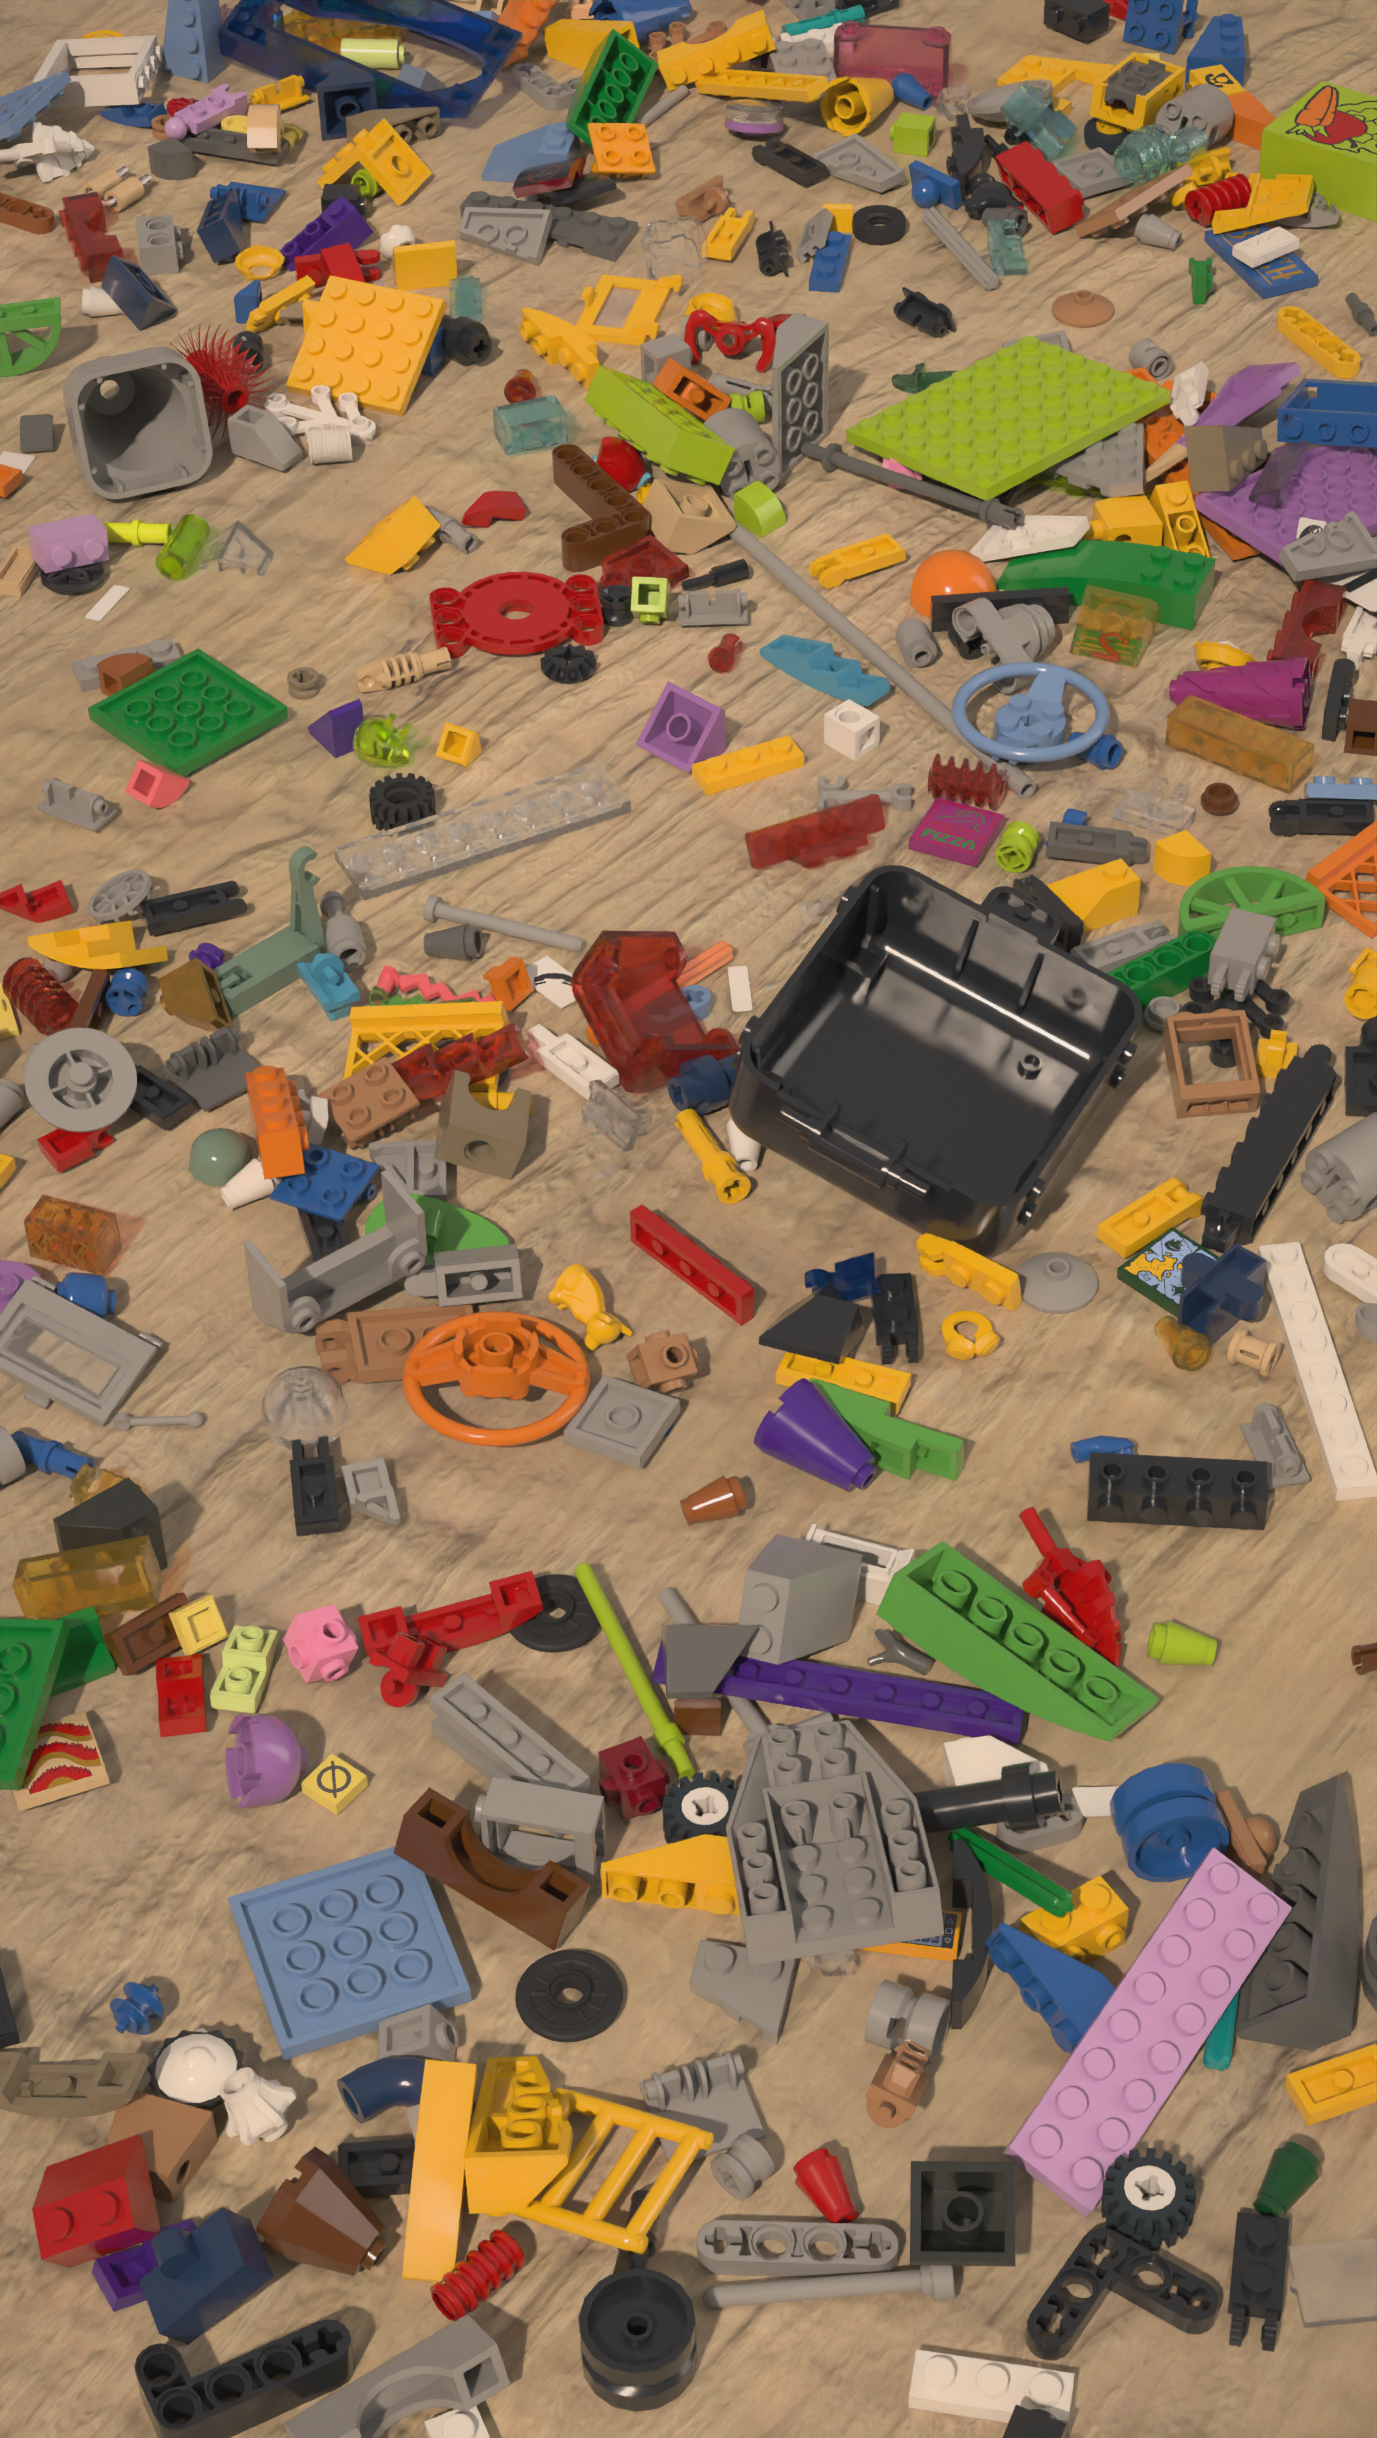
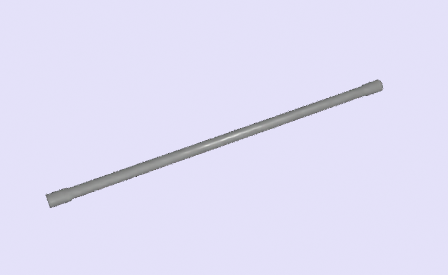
M733 518L737 525L734 531L727 534L731 539L982 761L1020 799H1027L1033 795L1036 790V783L1016 765L1009 764L1007 759L999 758V761L993 760L992 755L977 749L964 739L955 727L952 711Z

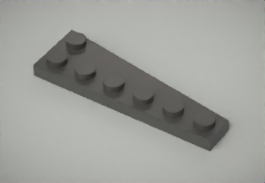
M472 191L460 205L461 217L465 207L551 210L553 221L548 237L556 239L559 246L568 248L571 244L583 247V253L614 262L618 260L638 234V222L626 220L624 217H608L591 211L571 210L565 206L543 205L538 201H521L511 196L489 195L483 191Z

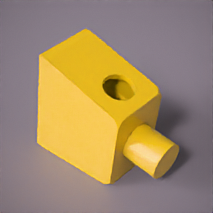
M1145 494L1111 497L1097 501L1093 505V519L1088 521L1090 529L1080 539L1162 546L1163 523Z

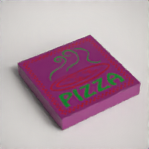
M937 797L909 838V849L978 867L1004 827L1005 815Z

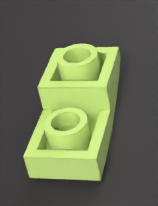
M234 1625L222 1651L223 1667L210 1693L211 1708L256 1713L272 1667L278 1642V1631L261 1629L256 1626L244 1627Z

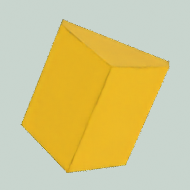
M823 204V208H827L833 214L829 232L852 233L853 205Z
M445 722L435 756L468 767L482 753L478 732Z

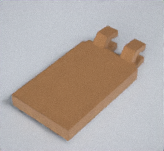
M472 1304L439 1307V1305L348 1312L346 1321L337 1319L315 1324L316 1354L320 1355L322 1385H343L349 1379L350 1381H357V1384L402 1380L405 1361L414 1345L438 1325L459 1316L472 1314ZM455 1336L452 1337V1338H450V1339H448V1340H446V1341H444L443 1343H445V1342H447V1341H450V1340H453V1339L455 1338Z

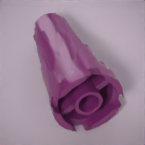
M1296 656L1284 660L1246 662L1245 665L1184 671L1183 674L1177 676L1176 680L1170 681L1169 698L1170 701H1176V705L1182 707L1183 710L1236 717L1246 722L1274 724L1292 729H1305L1310 707H1306L1307 698H1310L1311 694L1310 662L1307 660L1308 657Z

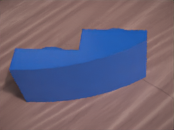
M150 102L134 105L105 106L99 111L102 117L110 121L133 127H150L154 117L167 114L163 103L150 104Z

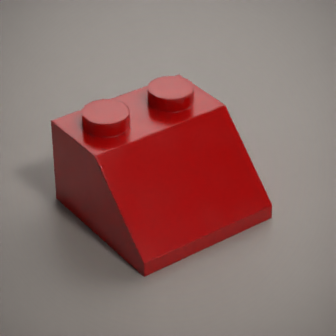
M134 2135L46 2167L32 2208L41 2260L71 2268L146 2242L161 2232L141 2135Z

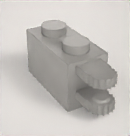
M1231 908L1210 954L1208 984L1212 985L1211 995L1220 997L1224 988L1234 990V999L1236 1001L1244 1002L1248 993L1253 994L1258 981H1265L1270 965L1269 956H1276L1280 944V935L1275 934V917Z
M516 1244L433 1253V1262H425L417 1273L403 1277V1285L408 1295L416 1296L417 1298L420 1295L422 1297L438 1296L439 1307L523 1298L520 1263Z

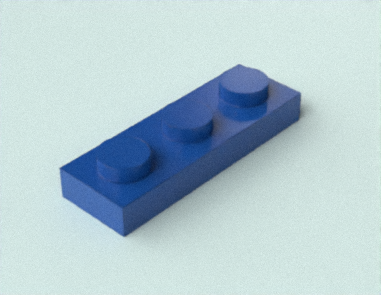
M837 231L828 232L825 246L821 249L817 248L809 278V291L840 292L851 249L852 235L842 234Z

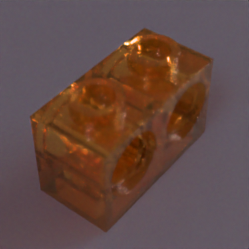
M43 1194L24 1220L30 1257L104 1276L122 1250L116 1213Z

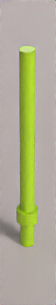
M582 1563L574 1569V1574L654 1730L652 1738L659 1752L662 1755H667L679 1780L685 1776L689 1779L692 1778L695 1774V1769L683 1748L685 1739L677 1724L670 1722L590 1564Z

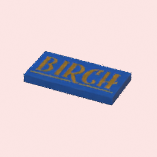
M1264 223L1219 234H1213V229L1205 231L1204 241L1262 299L1315 287L1318 284V275L1293 251L1254 268L1232 256L1235 244L1271 230Z

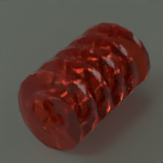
M936 753L929 771L928 793L930 794L932 791L934 799L937 797L943 798L946 794L947 800L954 802L960 796L961 803L965 805L971 804L974 799V803L978 808H983L988 801L989 808L996 811L1000 808L1005 795L1007 769L1004 770L1002 775H998L997 764L993 763L988 773L984 772L983 762L978 761L974 770H970L969 759L964 758L960 768L956 767L954 756H950L946 765H942L941 754Z
M24 957L17 960L7 969L3 977V993L39 1033L50 1036L69 1028L78 1003L37 959Z

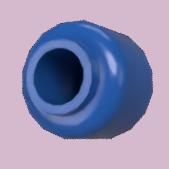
M70 1272L65 1275L62 1282H56L55 1286H57L55 1294L104 1320L106 1314H114L116 1292L115 1290L108 1289L107 1281L103 1275Z

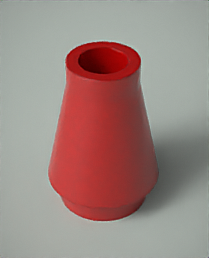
M821 2148L807 2154L793 2167V2171L797 2176L795 2185L829 2223H852L857 2219L859 2212L854 2205L838 2156H832L827 2148Z

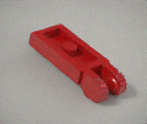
M353 249L357 261L361 265L374 264L380 260V252L377 250L365 249L355 251ZM320 253L294 258L296 281L308 275L316 283L314 288L326 286L329 275L320 259ZM377 266L360 267L365 282L380 279L381 269Z

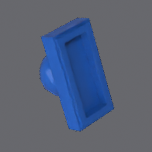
M917 160L909 165L912 183L911 196L916 205L922 208H930L939 202L955 211L963 205L959 180Z

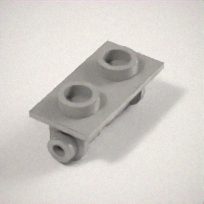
M740 589L716 590V601H709V591H685V594H678L679 626L699 627L702 625L724 624L733 626L748 624L747 593H740Z
M57 778L46 779L42 784V792L45 793L46 799L37 806V810L82 828L96 832L117 813L116 809L108 807V802L99 794L95 795L80 788L74 792L72 785L61 782Z
M1266 1402L1258 1404L1254 1408L1252 1422L1240 1424V1429L1254 1460L1267 1461V1488L1273 1489L1310 1482V1477L1282 1417H1279L1277 1409Z

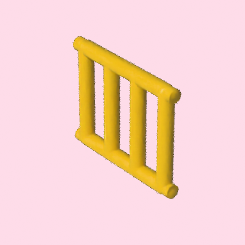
M557 2087L552 2095L554 2099L558 2098L565 2121L569 2119L573 2112L592 2117L594 2120L569 2156L568 2164L555 2177L540 2201L533 2199L521 2212H511L509 2214L625 2251L643 2254L648 2246L646 2234L700 2149L707 2151L711 2148L714 2141L713 2133L702 2130L699 2127L581 2092ZM616 2124L636 2130V2133L584 2213L579 2214L560 2208L613 2126ZM659 2137L679 2143L627 2227L624 2228L603 2221L655 2139Z

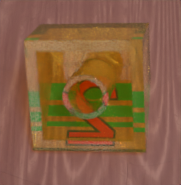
M1087 585L1069 653L1137 669L1152 642L1160 606L1154 599Z

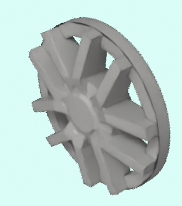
M140 869L129 870L116 875L104 883L91 897L88 904L89 913L98 924L112 919L116 923L120 922L121 916L127 912L130 916L133 915V908L151 897L149 891L154 889L151 878L147 872Z

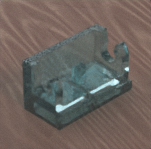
M988 217L987 248L992 270L998 276L1027 275V264L1025 263V253L1021 245V236L1013 234L1007 236L1003 233L1007 228H1018V222L1012 219L994 220V217Z

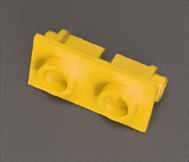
M293 74L278 80V91H276L274 83L254 89L253 93L250 94L251 103H248L247 107L249 108L250 104H280V111L287 108L298 107L300 103L311 99L302 92L301 87L305 85L302 76Z

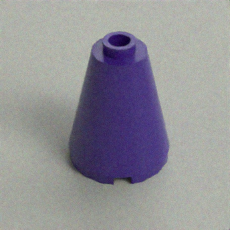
M806 1378L795 1382L778 1398L783 1404L775 1414L769 1410L756 1431L753 1442L762 1453L847 1492H851L856 1488L863 1490L876 1474L877 1470L873 1467L875 1463L873 1454L818 1387Z

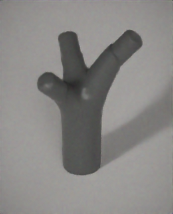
M877 1629L875 1631V1636L886 1650L867 1659L869 1666L883 1662L897 1663L924 1676L928 1674L933 1664V1659L899 1642L889 1629L884 1631Z

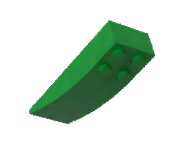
M612 29L593 51L573 95L565 127L592 147L588 123H633L659 64L615 29Z
M1079 540L1074 547L1012 557L999 578L996 589L1012 591L1068 587L1071 605L1193 630L1213 593L1216 558L1206 557L1199 553L1172 550L1165 546L1120 541Z

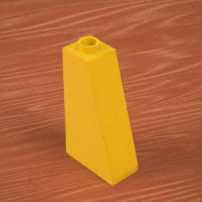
M560 19L542 29L548 56L582 71L585 70L593 51L612 29H615L639 48L633 21Z

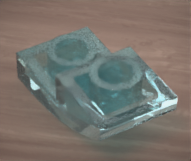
M463 274L456 276L455 279H450L451 317L456 319L461 316H467L476 321H482L480 278Z

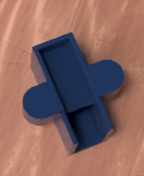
M1237 1243L1216 1261L1202 1253L1187 1254L1182 1259L1180 1277L1182 1286L1187 1290L1180 1295L1177 1333L1208 1350L1240 1320H1253L1259 1317L1262 1308L1266 1260Z
M222 2207L192 2232L175 2227L158 2233L150 2243L157 2266L141 2278L139 2282L159 2334L189 2345L271 2279L273 2273L251 2219Z

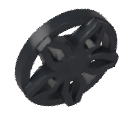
M101 562L50 573H45L41 569L40 578L42 585L47 589L64 593L82 592L95 588L103 582L104 568Z

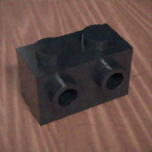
M1044 0L1043 24L1054 28L1057 32L1071 35L1078 41L1088 42L1108 31L1110 4L1102 0Z

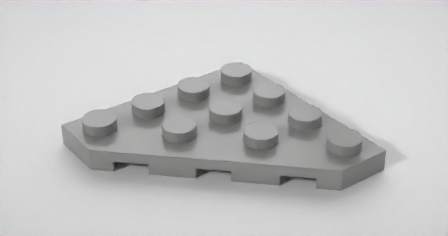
M1133 422L1040 472V474L1052 478L1058 477L1059 474L1066 476L1069 484L1084 489H1089L1092 486L1098 487L1102 495L1110 498L1144 494V424H1135Z

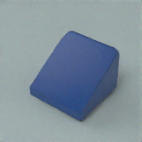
M254 280L234 296L236 322L239 324H246L250 312L258 308L263 301L261 282L259 280Z

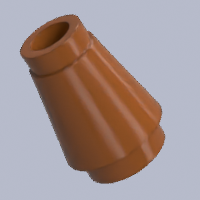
M723 1475L679 1501L688 1525L739 1516V1511L748 1508L736 1475L725 1478Z

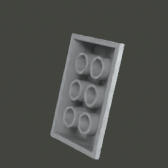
M796 312L777 328L772 365L773 448L780 459L779 482L806 457V455L801 453L802 445L805 442L819 445L828 437L829 323Z

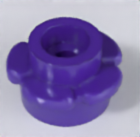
M201 943L196 951L192 950L189 953V961L198 958L212 970L225 962V955L221 949L210 943Z

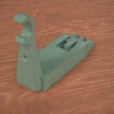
M308 846L297 849L289 860L291 881L290 925L214 969L232 1018L300 979L296 964L300 962L311 963L317 954L327 953L313 887L320 881V878L312 872H305L304 869L307 862L314 860L318 853Z

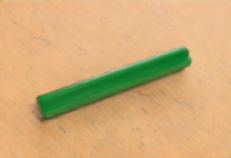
M969 1828L958 1829L956 1833L950 1832L948 1835L952 1852L954 1840H963L974 1854L982 1871L1057 1918H1063L1067 1911L1073 1912L1075 1903L1072 1902V1892Z

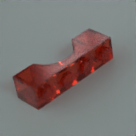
M97 192L63 197V210H59V219L62 229L65 228L67 241L71 243L74 258H77L79 270L81 273H86L90 283L103 281L109 259L113 255L123 258V251L116 235H105L107 233L106 222L100 197Z
M1310 579L1305 580L1301 591L1294 592L1291 611H1286L1282 630L1278 629L1274 641V650L1269 649L1266 661L1284 660L1296 656L1308 657L1312 690L1319 673L1322 644L1310 638L1336 633L1344 613L1347 586Z

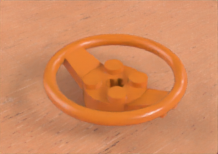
M487 1311L467 1314L448 1320L424 1335L414 1345L405 1361L402 1383L411 1409L433 1430L453 1440L467 1444L503 1447L525 1444L541 1439L566 1425L579 1412L586 1400L590 1387V1370L581 1348L567 1333L557 1326L527 1314ZM455 1336V1338H454L453 1340H450V1341H447V1342L443 1343L444 1341H446V1340H448V1339H450V1338H452V1337ZM538 1336L551 1342L559 1350H561L564 1355L539 1343ZM458 1380L461 1392L468 1397H507L519 1400L526 1397L529 1387L534 1385L568 1395V1397L555 1412L537 1422L510 1429H483L460 1424L443 1416L428 1403L420 1387Z

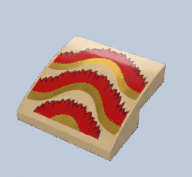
M85 1711L41 1723L21 1790H11L19 1812L110 1784Z

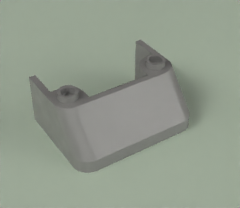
M389 1169L381 1172L386 1225L290 1276L281 1279L252 1241L244 1244L252 1308L264 1325L290 1334L304 1333L322 1320L407 1275L417 1273L423 1267L427 1257L424 1211Z

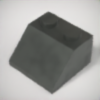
M129 1477L53 1519L64 1578L69 1584L132 1588L168 1567L158 1507Z
M911 2161L910 2265L1016 2267L1015 2162Z

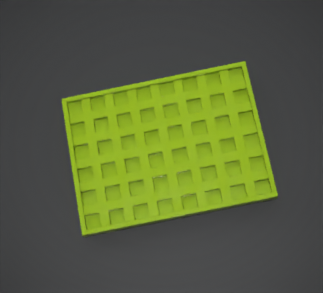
M1025 336L1020 341L999 349L997 353L976 361L975 364L966 369L956 371L952 376L931 384L929 388L917 394L909 395L905 400L884 408L882 412L861 420L858 424L846 430L847 442L886 459L890 457L899 462L900 465L988 501L1170 403V390L1157 386L1154 382L1134 377L1131 373L1113 369L1105 363H1098L1087 359L1082 354H1074L1062 349L1058 345L1043 342L1035 336Z

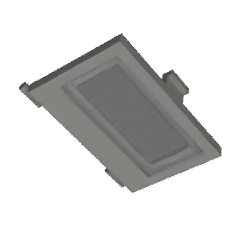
M34 1275L31 1281L28 1279L24 1281L0 1314V1372L27 1386L24 1399L46 1410L53 1400L104 1427L156 1353V1349L161 1350L164 1343L142 1331L138 1337L55 1294L57 1286Z

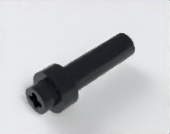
M444 313L439 327H443L442 346L445 354L463 365H471L486 360L492 351V341L486 327L470 317L461 316L455 319Z
M1032 1762L1003 1766L1001 1779L912 1792L917 1799L925 1834L1008 1822L1013 1833L1043 1828L1044 1816L1061 1814L1065 1811L1063 1788L1058 1771L1037 1773Z

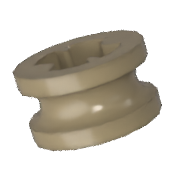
M299 667L293 669L287 675L288 690L291 697L307 700L314 698L320 692L319 676L316 670L308 667Z

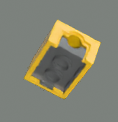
M1134 51L1094 82L1089 116L1098 118L1105 124H1116L1125 127L1127 131L1132 133H1143L1156 122V115L1161 107L1171 99L1182 94L1186 68Z

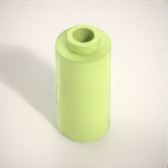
M342 38L341 64L343 68L399 69L401 63L406 61L405 45L400 44L399 39Z

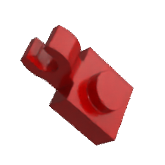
M110 1125L97 1131L83 1133L70 1132L58 1128L37 1139L39 1150L56 1171L60 1173L94 1156L92 1148L104 1149L113 1143V1138L106 1131L110 1128Z

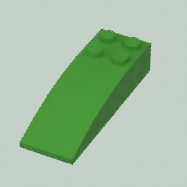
M941 1541L894 1573L876 1613L888 1622L893 1629L904 1634L924 1649L932 1658L939 1660L945 1666L983 1690L1028 1713L1098 1739L1111 1742L1154 1708L1159 1701V1698L944 1541Z

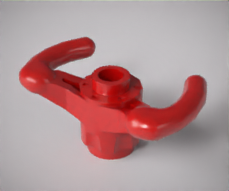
M703 309L690 313L685 326L684 342L691 348L693 355L692 364H697L700 361V355L696 346V330L701 327L715 337L716 346L726 355H736L742 352L754 337L762 335L765 339L764 349L756 364V370L760 373H764L773 360L776 343V333L771 320L760 317L755 322L747 324L744 321L718 320ZM730 334L734 337L735 343L733 342V339L730 338Z

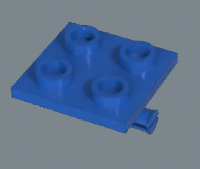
M1129 0L1123 41L1173 55L1176 54L1180 27L1183 26L1181 36L1193 37L1195 21L1199 19V13H1197L1198 0H1187L1185 11H1183L1184 0Z

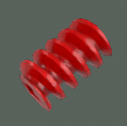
M1239 173L1225 180H1219L1216 183H1210L1205 187L1202 186L1196 190L1189 191L1185 196L1184 205L1188 215L1201 226L1206 227L1212 223L1215 211L1247 208L1251 195V186L1248 178L1244 174Z

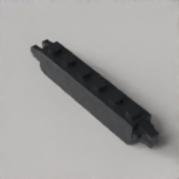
M1320 1043L1318 1045L1314 1044V1046L1311 1045V1048L1308 1049L1303 1058L1294 1055L1287 1069L1281 1068L1274 1084V1091L1272 1094L1268 1092L1265 1094L1258 1118L1252 1117L1246 1129L1245 1140L1236 1143L1229 1167L1223 1166L1217 1177L1215 1191L1213 1193L1207 1192L1201 1206V1215L1205 1216L1201 1246L1204 1248L1214 1249L1216 1252L1224 1254L1233 1243L1243 1246L1254 1242L1333 1104V1088L1337 1073L1333 1067L1328 1066L1332 1054L1331 1048H1328V1046L1321 1045Z

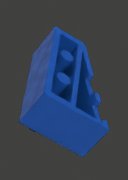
M1233 14L1213 16L1187 57L1185 89L1187 82H1189L1190 70L1222 64L1243 87L1245 47L1242 17Z

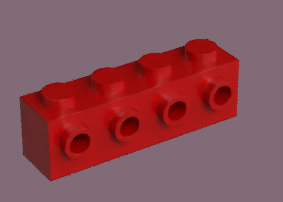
M1025 141L995 156L1001 181L1011 189L1012 193L1024 203L1051 234L1073 226L1074 223L1084 219L1081 207L1084 205V199L1081 192L1077 188L1073 189L1070 186L1065 175H1059L1052 162L1048 163L1039 149L1035 150Z

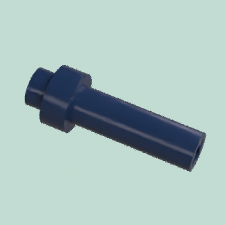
M737 1053L716 1060L711 1055L704 1054L683 1062L679 1068V1075L668 1080V1093L674 1106L680 1111L692 1108L698 1114H705L725 1106L729 1099L735 1074L732 1064Z

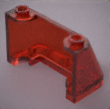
M602 930L572 975L571 989L574 998L610 1066L618 1071L619 1083L629 1093L648 1092L668 1085V1080L679 1075L680 1065L688 1060L704 1054L711 1055L716 1060L737 1053L740 1049L732 1034L725 1028H713L705 1035L676 982L686 966L687 954L676 932Z

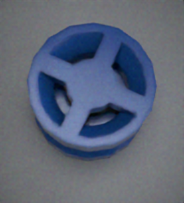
M123 968L116 971L111 979V986L105 995L107 1007L119 1016L131 1017L137 1015L141 1011L144 998L149 991L147 977L131 968Z

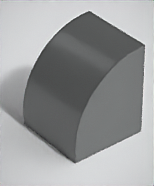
M170 137L148 146L151 173L156 177L165 180H185L195 177L192 150L175 138Z

